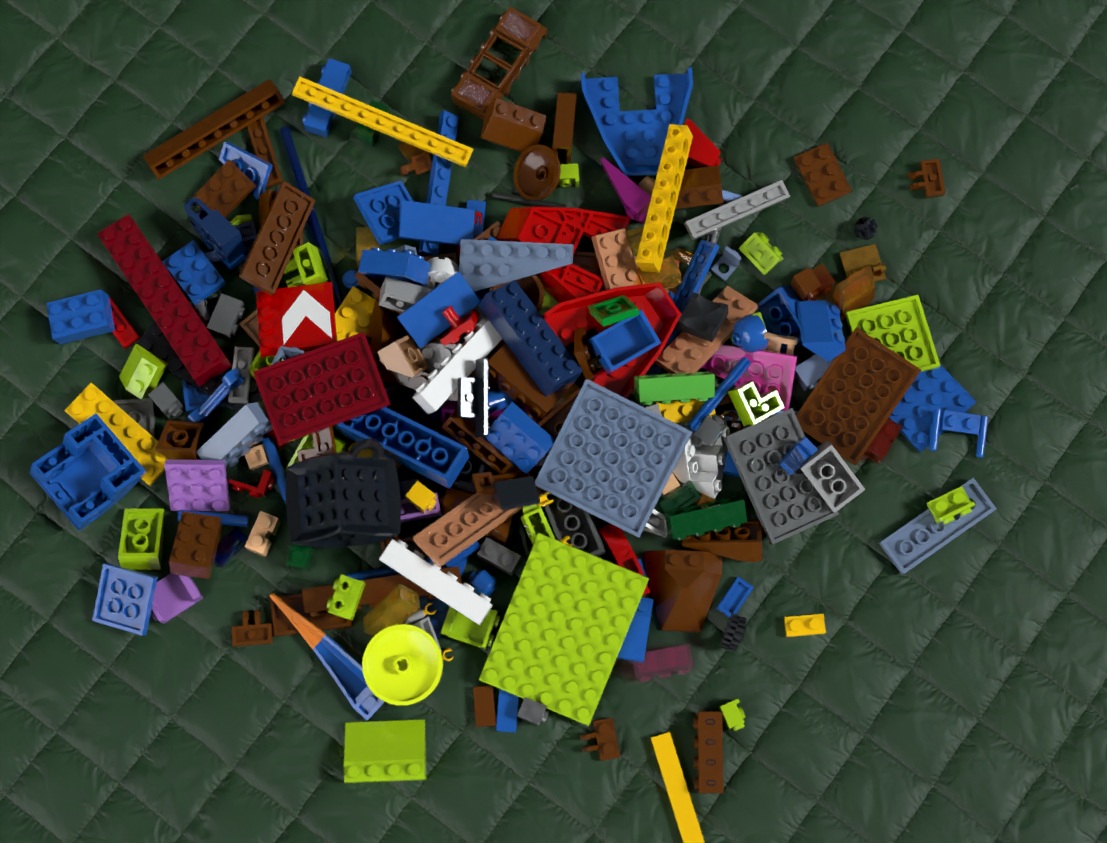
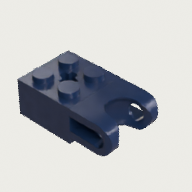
M196 197L185 203L184 208L187 215L191 218L190 224L193 230L203 239V243L208 249L215 251L216 256L221 261L225 260L230 264L246 252L241 233L216 209L212 211ZM197 205L200 207V210L194 213L191 207Z

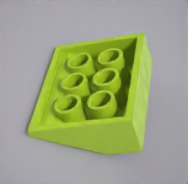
M425 720L345 723L344 783L426 780Z

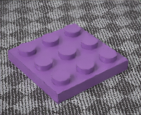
M225 460L165 461L171 511H229L230 501Z

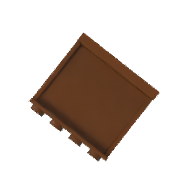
M506 343L488 361V380H491L502 392L510 396L539 422L568 389L575 384L574 382L546 397Z

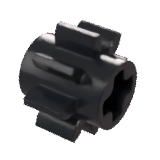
M862 217L856 221L855 229L853 230L856 237L869 240L876 235V228L878 226L875 220Z

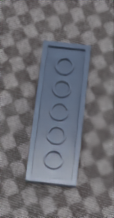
M974 478L962 485L969 500L975 503V506L971 508L972 512L964 516L958 514L954 516V521L944 525L943 522L937 524L932 513L927 509L879 543L902 575L996 510L994 504Z

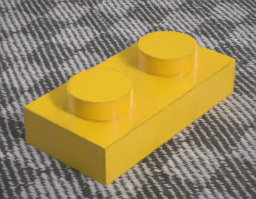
M824 614L784 617L786 637L826 634Z

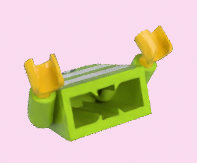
M550 492L539 495L540 504L524 506L522 509L524 515L521 517V521L533 545L538 533L555 539L541 506H546L553 502V500L549 501L547 499V494ZM565 536L559 541L568 544L567 540L570 539V537Z

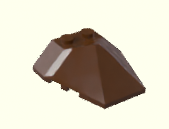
M657 550L645 552L644 571L646 577L649 578V590L661 631L701 632L722 576L723 556L703 551Z

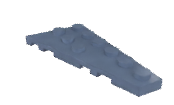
M461 239L459 272L473 292H478L573 264L574 245Z

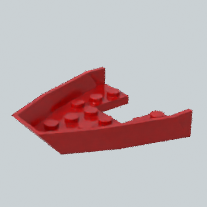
M516 207L510 208L496 239L498 241L573 244L574 255L582 235L591 239V237L626 229L630 218L628 216L578 208ZM574 264L536 274L544 290L558 303L598 293L604 282L603 278Z
M660 282L617 287L560 302L544 313L542 317L566 347L574 341V333L579 328H584L586 332L594 328L596 333L599 334L618 323L603 327L590 314L588 306L625 295L638 307V310L642 309L661 344L608 375L604 368L594 374V379H590V381L627 399L634 390V376L646 374L662 352L682 315Z

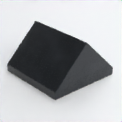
M533 476L494 483L492 500L501 510L540 504Z

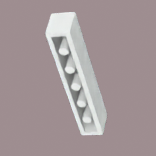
M482 318L475 325L477 328L464 336L465 341L462 344H457L452 349L453 354L450 357H445L440 362L441 367L438 370L434 369L427 376L429 380L426 383L422 382L415 389L417 393L412 398L428 414L436 411L458 388V378L468 377L476 368V359L486 357L503 339L488 318Z
M399 539L397 542L391 540L380 557V561L478 625H481L493 606L489 603L491 601L489 597L482 593L480 596L473 592L475 588L466 582L463 585L456 581L458 577L449 571L447 574L440 571L441 567L439 568L433 561L429 564L423 560L425 556L415 550L412 553L407 549L408 545Z

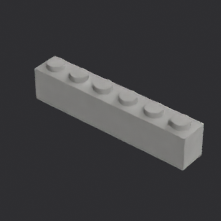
M386 276L380 288L379 306L404 312L433 289ZM479 304L461 317H465L467 314L476 309L480 313V316L477 321H480L482 318L487 319L485 314L480 309Z

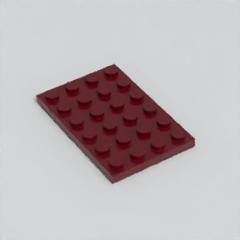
M364 332L253 371L279 446L391 406Z

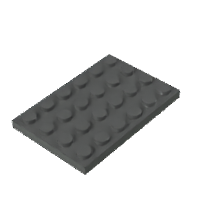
M793 408L724 437V441L770 545L839 515L838 511L834 513L800 468L792 475H789L779 465V462L799 439L805 437Z

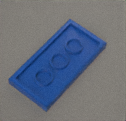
M401 200L398 238L460 246L461 239H473L475 210Z
M457 271L396 318L418 348H422L451 326L441 313L444 309L451 305L461 318L480 304L481 301L461 273Z

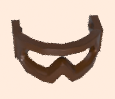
M724 411L717 415L721 419H725V416L730 415L733 417L731 426L738 427L739 431L744 429L742 423L736 422L739 416L735 412Z

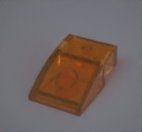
M868 265L837 284L832 298L840 310V319L842 321L846 319V312L864 308L873 302L875 283L871 267Z

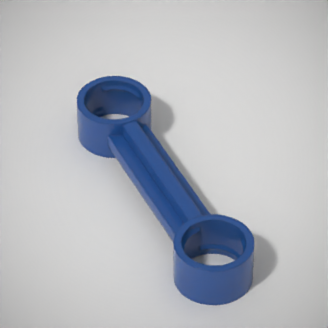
M233 369L225 374L222 378L223 383L199 409L194 410L187 417V421L204 423L205 425L209 420L208 416L229 392L244 382L245 378L239 370Z

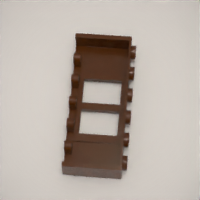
M512 7L503 12L498 25L492 28L490 38L482 43L480 53L472 58L470 68L462 73L458 85H454L451 90L453 103L482 120L485 118L487 104L495 98L502 99L504 95L510 93L511 84L514 80L517 81L519 79L521 69L524 65L527 66L529 64L530 56L533 51L537 52L541 39L547 38V28ZM497 37L521 50L513 65L488 52ZM483 58L508 71L499 86L474 73Z

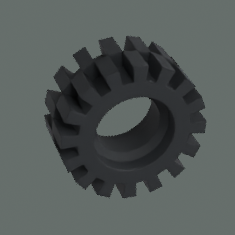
M733 613L730 615L721 647L736 652L747 618Z

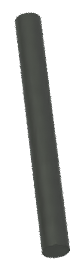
M493 191L492 196L494 199L536 207H567L566 204L545 200L531 201L522 196Z

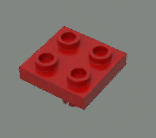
M451 305L444 309L441 313L451 324V327L445 330L440 339L441 343L444 346L449 343L453 345L464 332L468 334L473 331L478 323L477 320L480 313L474 309L465 317L460 318Z

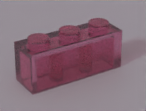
M690 644L645 652L644 663L632 661L635 680L640 679V683L651 681V677L659 676L660 679L671 677V673L676 672L679 675L691 673L690 670L694 669Z

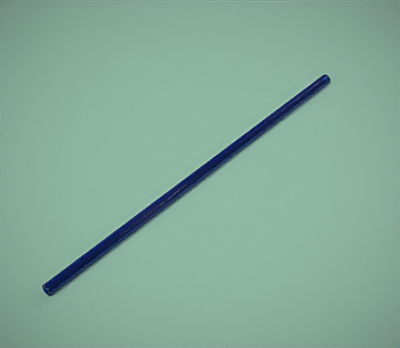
M283 127L280 129L298 188L301 192L311 197L289 127ZM313 205L308 220L328 281L332 282L334 302L338 310L344 299Z

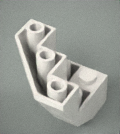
M723 419V424L727 426L726 419ZM729 427L724 429L712 446L694 435L696 431L692 432L673 470L679 481L709 498L715 499L718 492L722 489L723 468L727 451L724 437L730 435Z

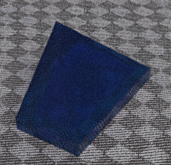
M237 526L218 544L215 561L221 567L226 565L246 545L248 537Z

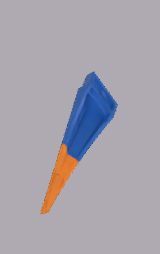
M271 593V599L313 649L352 707L368 721L385 701L378 698L368 687L363 675L362 662L283 600Z

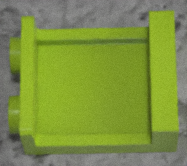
M450 606L441 635L486 650L487 646L492 645L494 639L492 631L494 627H498L501 616H498L497 610L490 609L481 625H478Z

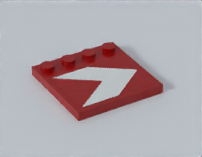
M332 282L276 289L272 296L264 291L256 292L261 357L276 356L280 346L296 347L306 352L338 341Z

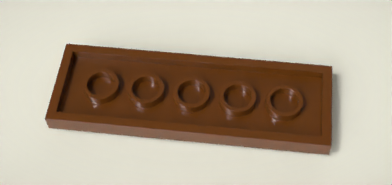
M285 181L280 184L239 274L240 278L270 296L275 293L316 200Z

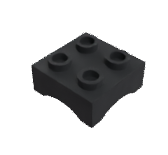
M693 292L677 322V330L713 342L728 315V305L710 301Z

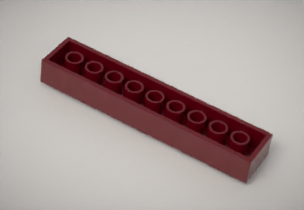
M127 214L97 233L198 386H202L230 368L232 365L131 215Z

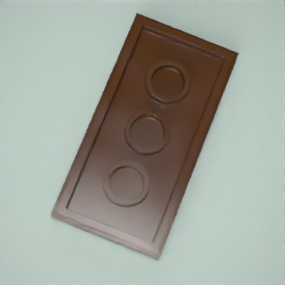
M303 593L278 596L321 631L352 627L351 620L330 614L328 611H324L321 616L315 617L306 614ZM270 597L273 636L300 634Z

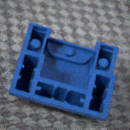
M95 413L64 435L62 444L32 463L29 473L77 530L80 531L121 500L139 482L146 471L97 413Z

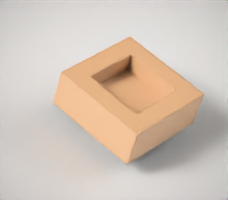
M262 445L251 448V451L245 455L250 470L269 464Z

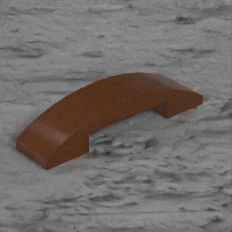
M542 466L533 467L527 474L524 472L492 476L491 472L472 474L476 493L492 495L495 482L533 476L535 482Z

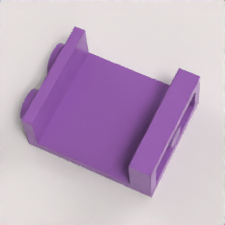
M170 573L157 582L151 616L156 622L159 621L164 624L203 599L191 577Z

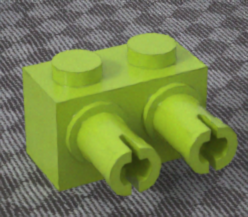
M308 242L294 249L293 254L295 258L289 260L284 274L287 275L299 269L300 275L286 280V283L289 284L287 285L288 287L329 282L317 247Z
M341 574L340 578H336L333 589H335L334 596H330L326 606V608H329L328 613L353 621L366 583Z

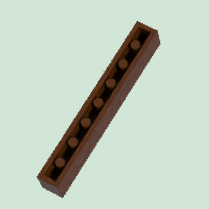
M268 79L143 155V157L159 180L281 106L285 101L278 88Z
M459 566L440 569L445 574L449 571L458 577L456 581L462 584ZM403 575L361 580L366 584L357 610H361V606L369 605V608L381 607V603L388 602L389 605L401 604L400 600L408 599V602L420 601V597L427 596L428 600L437 599V597ZM334 585L302 589L305 613L315 617L321 616L324 611H328L329 608H326L330 596H334Z

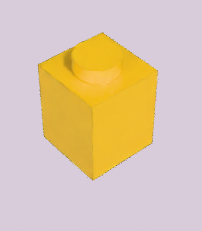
M419 481L405 495L409 502L424 513L427 510L431 511L437 504V501H435L437 499L436 494Z

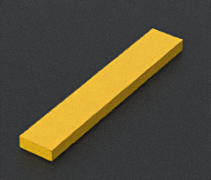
M668 732L652 737V745L683 843H705L671 734Z

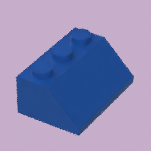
M787 285L777 288L757 304L755 313L761 312L768 333L797 337L798 343L795 345V348L802 345L796 306L800 299L792 286ZM782 344L780 353L786 354L787 344Z
M827 300L799 301L796 303L803 346L828 362L846 350L840 310L835 304H831Z

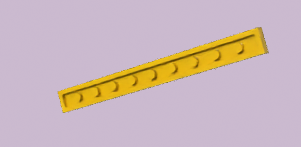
M300 76L293 89L292 95L465 168L473 152V148Z

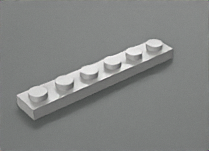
M781 180L688 220L684 225L691 239L694 240L784 201L790 195Z

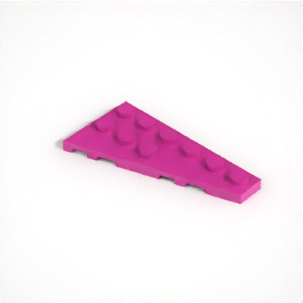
M723 344L701 367L715 374V376L725 379L740 359L746 357L751 362V365L734 385L738 386L742 383L753 381L759 395L777 390L785 407L782 410L786 411L790 407L797 356L764 350L750 353L744 352L738 346Z

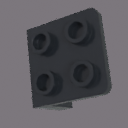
M395 386L391 410L430 428L432 413L428 414L412 398L417 391L406 386Z

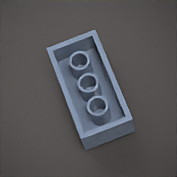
M264 402L246 404L196 451L201 460H225V466L229 468L236 465L241 456L251 451L250 447L253 444L262 441L263 435L273 430Z

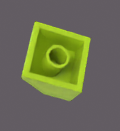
M135 344L119 378L127 391L142 400L149 397L148 394L156 388L168 364L143 347Z

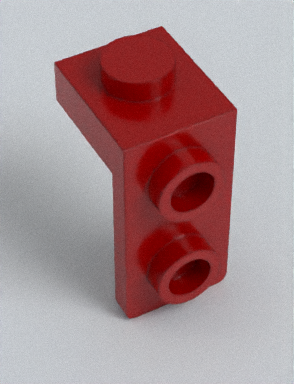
M264 470L258 488L228 479L227 483L232 486L231 489L242 493L245 490L250 492L249 495L260 498L261 496L267 497L269 489L272 490L274 487L275 478L272 472Z

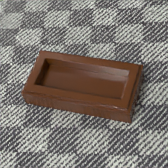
M493 686L473 687L476 728L496 726Z

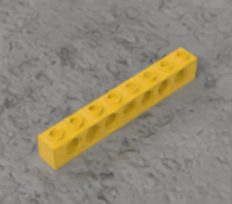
M669 124L635 261L641 271L660 273L693 138L687 125Z

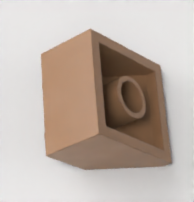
M410 335L378 351L380 362L388 370L414 377L429 368Z

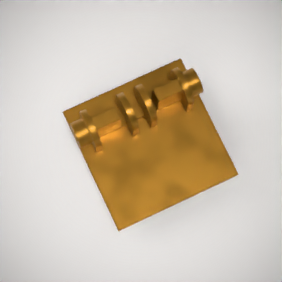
M876 244L839 253L850 288L886 279L884 272L886 271V266L881 263Z

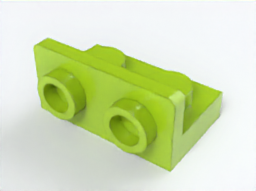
M754 232L739 249L766 275L784 258L781 256L782 252L776 246L772 247L768 243L769 238L764 233Z
M963 486L928 502L927 506L936 523L943 522L946 525L955 520L954 516L958 514L964 516L972 512L971 508L975 506V503L969 500Z

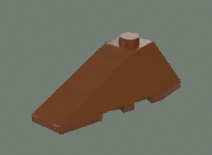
M747 520L746 523H741L740 527L732 528L728 526L718 532L706 531L701 536L689 535L682 541V546L738 561H762L763 527L760 520Z

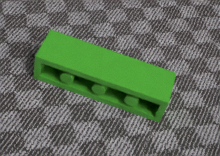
M709 371L634 376V399L641 402V405H651L652 401H659L661 404L671 403V400H678V402H690V399L708 401V398L715 397V374Z

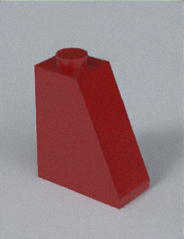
M687 118L684 125L688 126L693 135L687 164L696 168L720 165L722 160L719 158L721 151Z

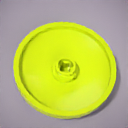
M405 624L393 625L377 633L367 645L362 662L363 675L370 690L381 700L394 705L414 704L428 697L437 687L443 671L442 653L434 638L423 629Z

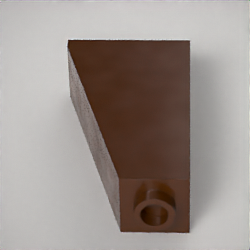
M558 93L553 151L557 154L560 165L571 164L576 94Z
M447 488L446 495L442 494L440 499V506H443L442 514H447L474 494ZM513 515L484 536L502 545H506Z

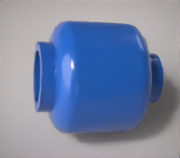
M481 570L478 573L474 571L468 578V581H470L469 585L475 588L473 592L479 596L482 593L490 597L497 589L496 579L485 570Z

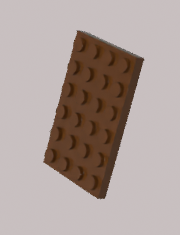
M857 327L845 343L846 350L835 357L796 414L802 431L821 444L827 440L842 458L854 466L857 465L921 372L920 368Z

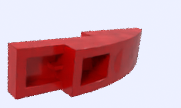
M608 524L598 529L612 562L643 575L644 572L621 528ZM646 585L643 595L650 593L648 585Z

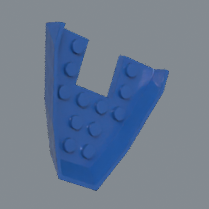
M688 67L687 73L654 75L656 110L620 111L617 77L585 78V73H581L582 91L606 146L624 175L657 174L669 124L682 125L693 87L692 67Z

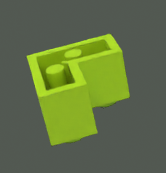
M753 381L742 383L728 391L743 426L755 425L785 408L777 390L759 395Z

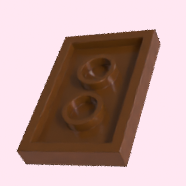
M828 143L794 157L793 160L817 207L852 192Z
M229 159L192 198L200 199L212 211L216 209L226 218L256 185Z

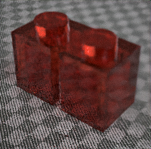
M888 418L864 454L880 463L891 448L902 426Z

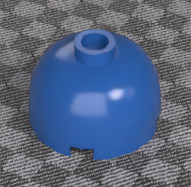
M753 313L740 318L734 325L733 343L744 352L754 353L764 350L768 345V339L764 338V333H767L763 321L758 315L753 316Z

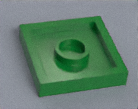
M625 295L588 306L590 314L603 327L639 315L638 307Z

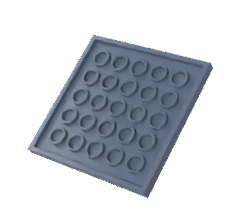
M586 379L535 480V485L640 537L692 431Z

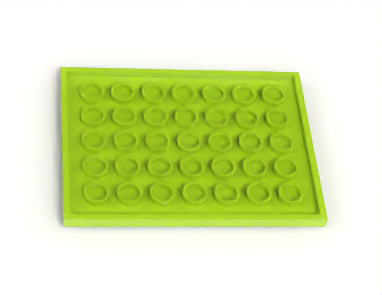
M538 533L479 680L523 699L526 697L547 706V709L589 726L649 578Z

